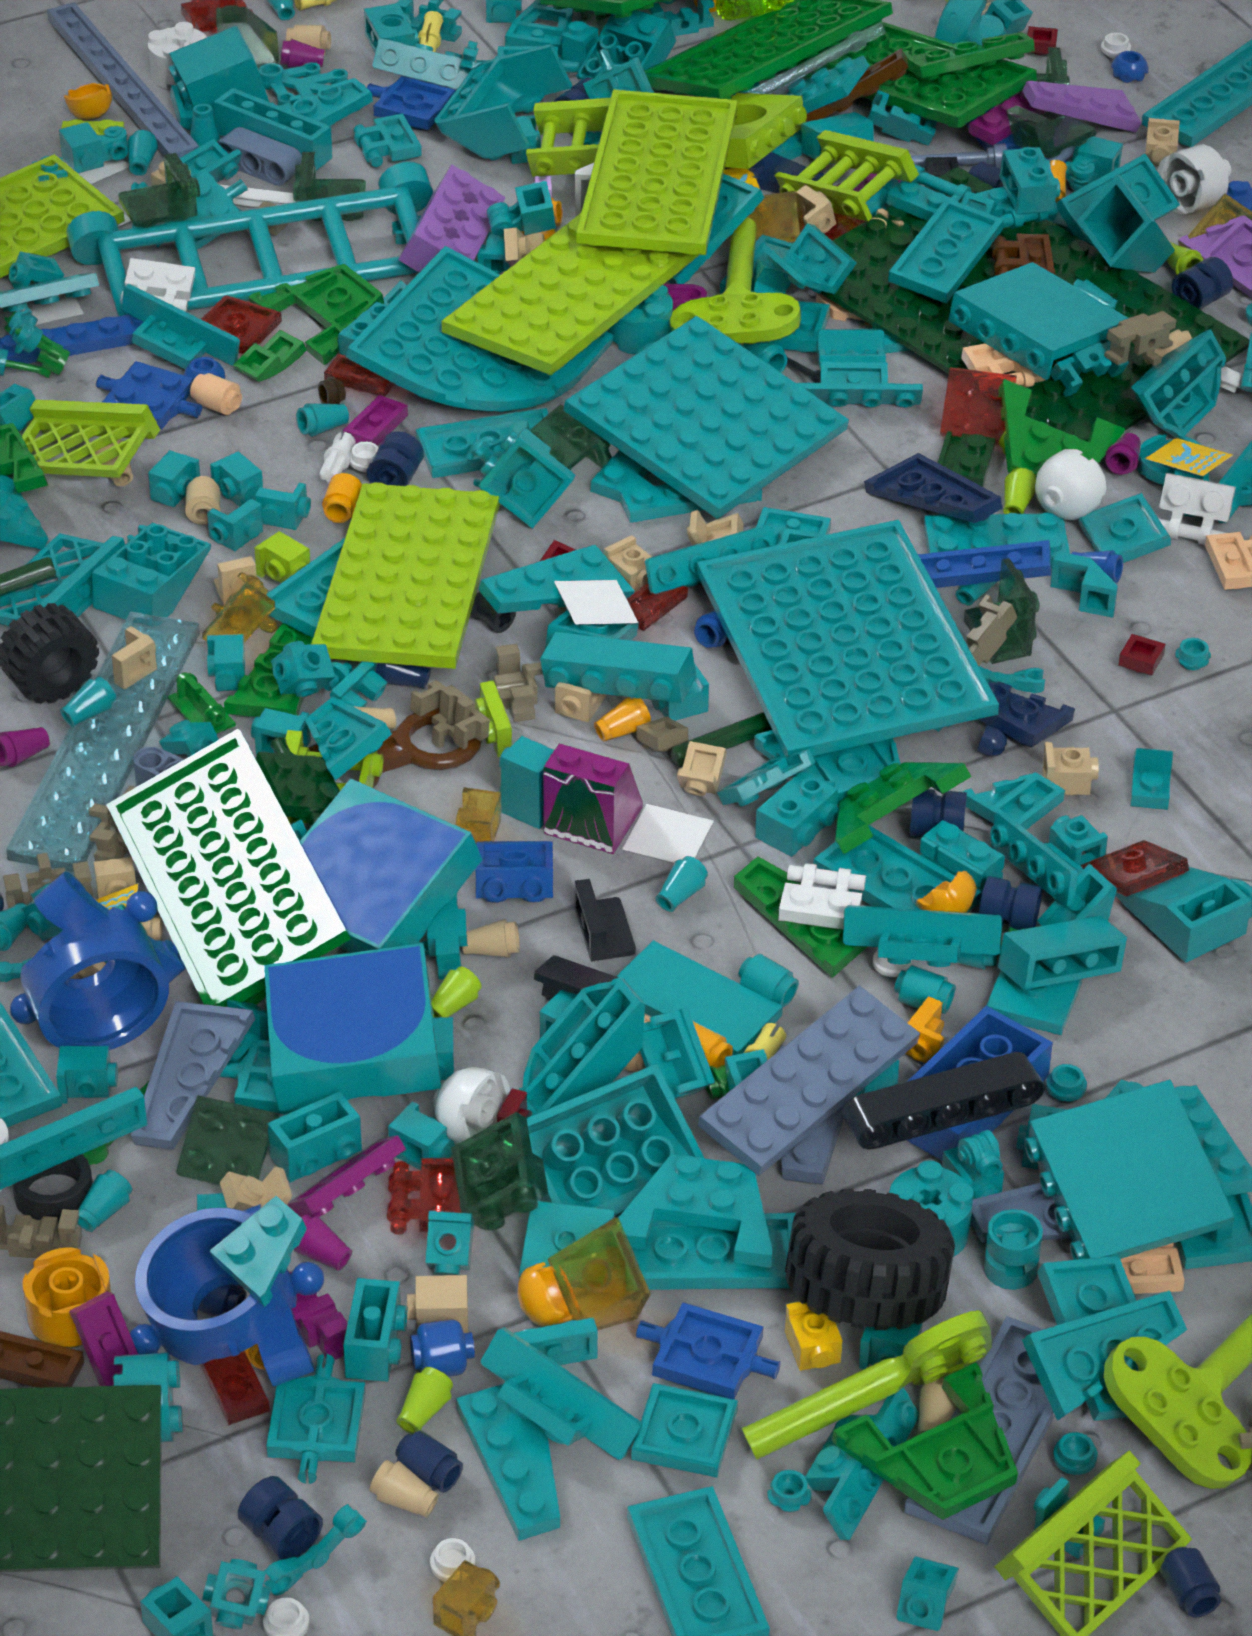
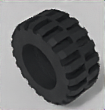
M853 1188L842 1189L839 1193L829 1191L822 1193L818 1198H811L796 1212L792 1223L785 1278L791 1291L802 1304L807 1303L809 1310L817 1315L824 1314L833 1322L839 1324L841 1321L850 1323L851 1327L863 1329L864 1326L875 1327V1330H888L889 1327H896L898 1330L909 1328L913 1323L919 1325L927 1321L942 1308L947 1296L955 1242L944 1220H939L937 1213L930 1208H922L919 1202L912 1199L907 1201L899 1198L898 1194L887 1192V1194L876 1193V1190L864 1189V1191H854Z

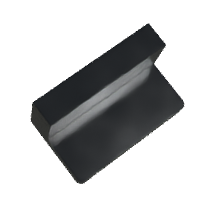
M590 879L576 880L574 909L590 961L635 955L636 946L621 899L619 897L596 900Z
M556 955L550 957L534 973V980L543 983L541 995L551 999L560 990L578 995L583 988L599 983L612 982L613 979L619 978Z

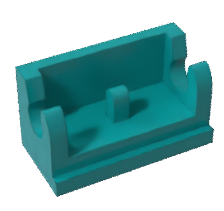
M688 1007L651 1017L649 1022L644 1023L643 1047L640 1049L646 1068L658 1064L675 1100L694 1095L715 1083Z

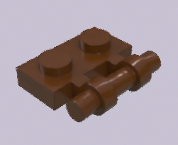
M1017 234L1016 241H1006L1005 237L997 236L994 240L991 251L992 257L996 261L994 264L995 276L1032 262L1055 275L1049 234Z

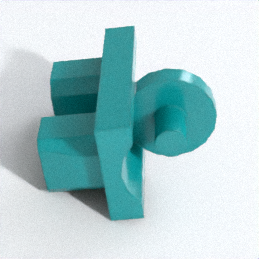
M362 661L354 670L347 662L343 665L339 662H331L336 678L324 687L325 690L331 691L330 697L333 696L351 706L366 707L368 702L358 695L359 692L374 702L383 694L388 682L374 671L377 665L376 662Z

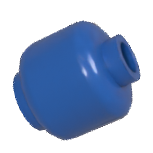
M457 1320L422 1323L419 1325L416 1335L410 1336V1350L414 1370L420 1369L422 1372L425 1367H432L443 1372L448 1377L458 1376L465 1372L467 1359L475 1358L472 1332L464 1333L462 1325Z

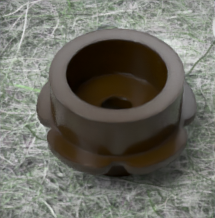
M331 376L327 380L319 382L318 394L322 404H340L341 401L345 400L346 391L342 381H337L334 376Z

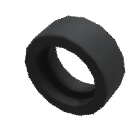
M81 1154L12 1184L17 1209L23 1215H30L35 1220H41L43 1216L57 1217L59 1224L62 1209L78 1210L93 1183L92 1172L88 1160ZM53 1174L66 1175L77 1181L72 1188L55 1195H40L29 1189L33 1182Z

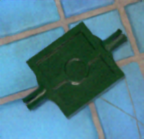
M278 737L271 742V748L274 750V753L258 752L255 758L286 817L301 819L312 827L340 790L329 772L323 757L294 755L290 751L286 739Z

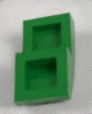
M279 330L263 347L254 343L233 366L235 370L260 382L282 372L299 359L307 349L303 341Z

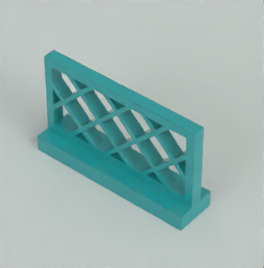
M59 533L26 563L29 564L42 558L50 557L54 564L56 575L44 581L56 578L58 580L38 586L36 583L31 588L1 596L0 607L12 604V607L0 610V624L9 626L13 620L17 621L21 617L20 614L24 611L30 612L34 606L41 604L45 607L48 603L66 606L79 617L93 604L92 572L125 545L124 538L112 535L105 543ZM63 547L71 548L70 550L57 553ZM90 556L88 559L82 560L83 557ZM78 559L77 562L69 563V564L62 565V566H58V565H57V564H61V563H64V562H68V561H72V560ZM70 575L65 579H61L63 576ZM48 595L46 598H40V596ZM37 598L35 601L16 605L18 602Z

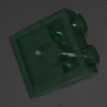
M517 1112L451 1148L461 1213L472 1214L474 1225L481 1229L497 1230L505 1225V1218L515 1212H531L538 1207L539 1199L549 1195L543 1159L532 1153L527 1118Z

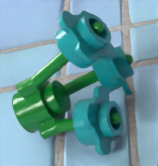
M28 307L23 312L18 310L11 316L8 324L11 328L9 334L16 343L15 353L20 354L22 350L31 353L36 347L41 349L36 361L42 363V365L37 366L7 360L8 350L0 348V376H4L5 367L38 373L49 378L51 372L60 375L70 355V351L46 337L43 331L35 326L38 319L32 315L33 312Z

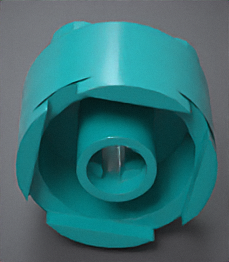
M664 285L660 286L607 330L614 335L613 341L618 344V350L636 355L637 350L641 346L649 342H656L672 332L669 319L673 313V301L668 294V288Z
M932 1160L923 1161L918 1167L911 1168L896 1177L890 1186L889 1192L898 1194L901 1199L907 1201L912 1199L919 1202L922 1208H930L937 1213L939 1220H944L954 1238V1256L959 1254L967 1245L970 1233L974 1193L972 1187L961 1176L951 1170L942 1168L938 1162Z
M169 1352L115 1356L114 1365H123V1374L114 1375V1386L161 1385L162 1442H173L174 1433L183 1432L182 1406L174 1405L173 1388H181L179 1361H170Z

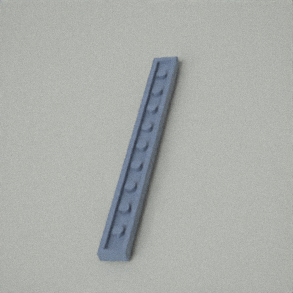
M75 2L47 9L49 22L101 83L109 85L112 96L141 130L150 131L155 135L158 142V150L167 160L176 161L199 147Z

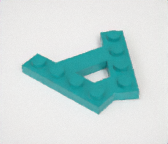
M620 450L591 480L590 492L621 502L630 523L704 510L668 484L653 486L643 478L648 470ZM762 489L740 504L762 501Z
M1121 1079L1106 1098L1144 1086L1137 1082H1128ZM1197 1085L1176 1087L1175 1090L1225 1196L1252 1192V1167Z

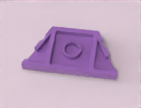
M1243 215L1229 220L1226 224L1208 227L1203 235L1191 239L1185 235L1178 239L1179 246L1197 250L1201 253L1203 260L1211 256L1223 260L1232 273L1233 285L1252 298V220Z

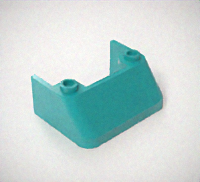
M552 44L487 60L478 64L469 72L437 115L435 123L442 134L481 158H489L491 161L497 160L505 154L525 150L530 147L515 113L521 111L530 113L534 111L535 103H539L545 95L571 89L572 83Z

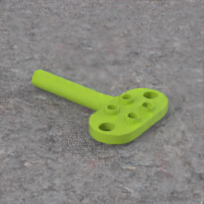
M747 217L731 235L725 292L712 297L690 300L678 306L669 319L671 331L698 316L736 343L755 344L781 339L790 335L799 327L802 320L798 301L792 296L783 293L751 292L757 225L751 218Z
M980 1310L952 1317L911 1339L905 1345L901 1356L882 1360L741 1429L756 1460L899 1392L911 1381L917 1386L929 1384L982 1359L992 1347L991 1328L983 1312Z
M1252 1313L1197 1368L1188 1366L1163 1343L1148 1337H1130L1111 1351L1104 1365V1380L1108 1393L1118 1407L1183 1475L1197 1485L1209 1489H1221L1233 1484L1246 1473L1251 1464L1252 1448L1241 1449L1238 1436L1239 1433H1247V1431L1224 1404L1222 1393L1252 1363ZM1124 1356H1128L1135 1361L1138 1371L1128 1367ZM1218 1453L1228 1458L1232 1470L1221 1464L1218 1459Z

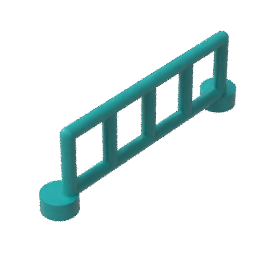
M402 162L391 166L382 173L378 181L379 189L126 230L118 229L116 219L111 214L102 211H91L74 218L69 223L66 233L72 255L76 261L85 265H104L118 316L128 315V313L122 310L121 294L125 287L126 272L120 251L175 241L181 265L195 267V279L187 311L249 301V296L253 293L260 291L261 296L275 292V286L284 283L290 286L306 282L305 276L329 269L324 268L283 275L268 226L322 218L337 266L346 264L366 281L419 273L399 261L400 256L356 263L341 215L386 208L389 212L398 215L407 243L419 221L417 212L427 206L433 195V189L427 171L421 164ZM249 230L263 279L208 287L194 238Z

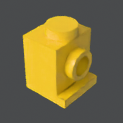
M795 1302L786 1304L785 1334L799 1371L825 1368L832 1364L841 1363L843 1340L836 1323L829 1320L828 1316L824 1314L817 1315L809 1310L807 1303Z

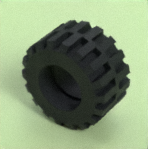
M48 603L43 607L40 604L34 606L30 612L26 610L21 613V617L17 621L13 620L9 624L10 629L4 631L1 636L3 641L0 644V666L2 671L27 699H33L35 703L42 704L46 700L50 704L55 703L58 698L63 700L70 697V693L79 691L82 683L91 678V670L97 667L98 661L95 658L99 656V648L96 646L98 644L96 638L66 606Z

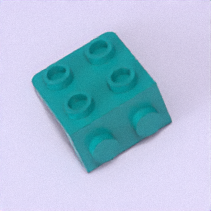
M809 223L804 227L790 249L766 242L761 248L768 254L766 260L771 265L780 270L784 269L790 274L788 276L790 282L801 289L807 286L818 294L822 291L835 294L857 263L815 225Z

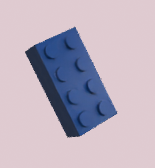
M985 1006L908 1081L1013 1052L1024 1053L1041 1080L1044 1081L1050 1071L1053 1042L994 1009ZM1014 1110L907 1141L943 1161V1152L958 1147L960 1139L971 1137L974 1134L978 1135L987 1129L993 1132Z

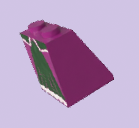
M559 743L544 765V834L614 855L643 808V801L630 764Z

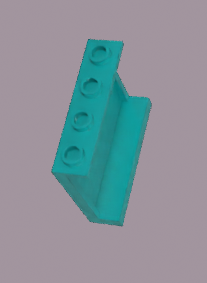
M1032 262L954 292L948 321L1047 380L1050 378L1054 360L1095 343L1109 341L1107 339L1108 330L1118 327V323L1128 319V317Z
M1171 1079L1030 1121L1029 1138L1024 1140L1026 1153L1030 1162H1037L1042 1172L1039 1174L1042 1190L1047 1198L1052 1196L1057 1208L1054 1210L1055 1218L1061 1232L1067 1231L1072 1241L1070 1243V1251L1073 1260L1119 1256L1122 1259L1211 1232L1215 1242L1232 1237L1235 1216Z

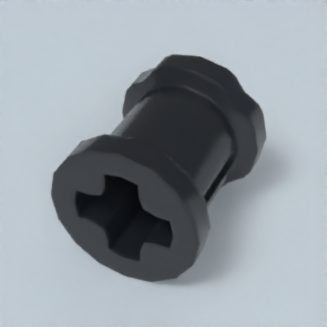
M481 592L476 593L470 616L474 619L485 620L490 624L492 630L502 633L512 625L516 612L497 613Z

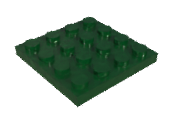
M161 1385L0 1389V1572L161 1568Z

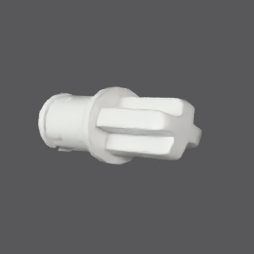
M341 432L338 433L334 438L332 446L324 453V464L319 475L328 484L334 475L342 473V470H345L350 464L349 454L355 445V439L351 434L344 432L342 437Z

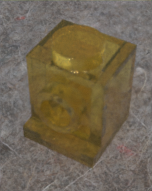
M464 787L462 791L463 808L459 807L456 826L471 832L475 843L494 841L501 823V792Z
M464 1560L432 1597L433 1625L452 1636H476V1626L480 1622L485 1623L495 1611L497 1605L495 1592L500 1587L498 1577L489 1569L479 1568Z

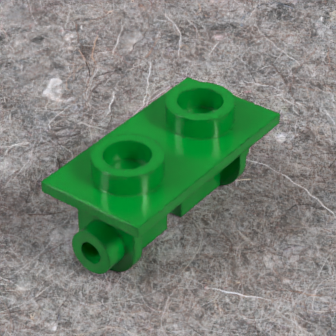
M183 672L178 675L176 679L177 692L169 695L168 700L186 720L190 722H211L216 734L236 726L235 721L225 712L224 707L217 703L206 689L198 683L197 677L194 674Z

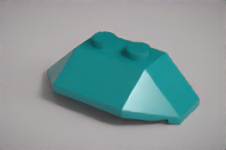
M1211 329L1207 330L1164 355L1161 363L1151 367L1131 388L1146 415L1155 425L1175 438H1178V435L1185 436L1216 406L1221 385V368L1225 366L1226 356Z
M619 977L613 979L612 982L599 983L583 988L532 1047L524 1071L523 1086L519 1088V1090L527 1092V1110L532 1111V1116L613 1082L643 1047L645 1003L624 979Z

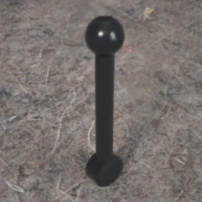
M787 357V364L810 376L814 383H820V370L813 371Z

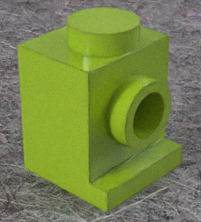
M280 531L254 547L256 575L261 578L268 575L273 580L282 583L310 563V549Z

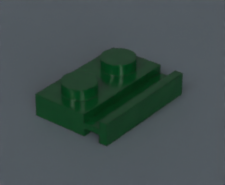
M947 431L937 463L984 487L995 450L996 438L965 433L958 437L952 436V431Z

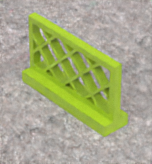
M35 399L29 408L34 418L23 433L22 438L30 453L36 451L37 454L33 456L44 474L120 478L144 439H155L160 428L147 404ZM41 430L42 433H44V435L35 439V437ZM65 435H72L63 441L61 440V437ZM94 436H101L91 442L88 440ZM121 438H129L119 444L117 443V440ZM55 440L58 441L57 444L40 452L39 448ZM84 441L86 442V445L70 453L67 452L68 449ZM114 443L115 446L97 455L95 454V451ZM62 452L64 453V456L52 462H45ZM89 454L93 456L82 463H74ZM119 456L114 465H101Z
M1130 1450L1109 1463L994 1566L1005 1581L1011 1577L1014 1578L1060 1636H1089L1160 1570L1165 1556L1170 1551L1178 1547H1185L1193 1540L1135 1469L1141 1463ZM1128 1486L1141 1499V1513L1122 1510V1491ZM1112 1501V1508L1106 1507ZM1096 1515L1112 1518V1539L1094 1536V1517ZM1123 1520L1141 1523V1544L1123 1541ZM1152 1525L1163 1526L1175 1542L1168 1548L1152 1546ZM1083 1527V1534L1077 1533ZM1067 1541L1083 1544L1084 1565L1065 1562L1064 1544ZM1094 1546L1113 1549V1570L1094 1567ZM1123 1550L1142 1553V1572L1140 1574L1123 1572ZM1054 1553V1561L1047 1560ZM1152 1555L1159 1556L1152 1562ZM1037 1568L1054 1570V1592L1042 1590L1030 1574ZM1065 1572L1084 1575V1597L1065 1594ZM1094 1577L1113 1580V1599L1111 1601L1094 1599ZM1123 1581H1124V1582H1130V1583L1123 1589ZM1065 1603L1084 1606V1626L1077 1632L1065 1618ZM1094 1608L1101 1609V1610L1094 1616Z

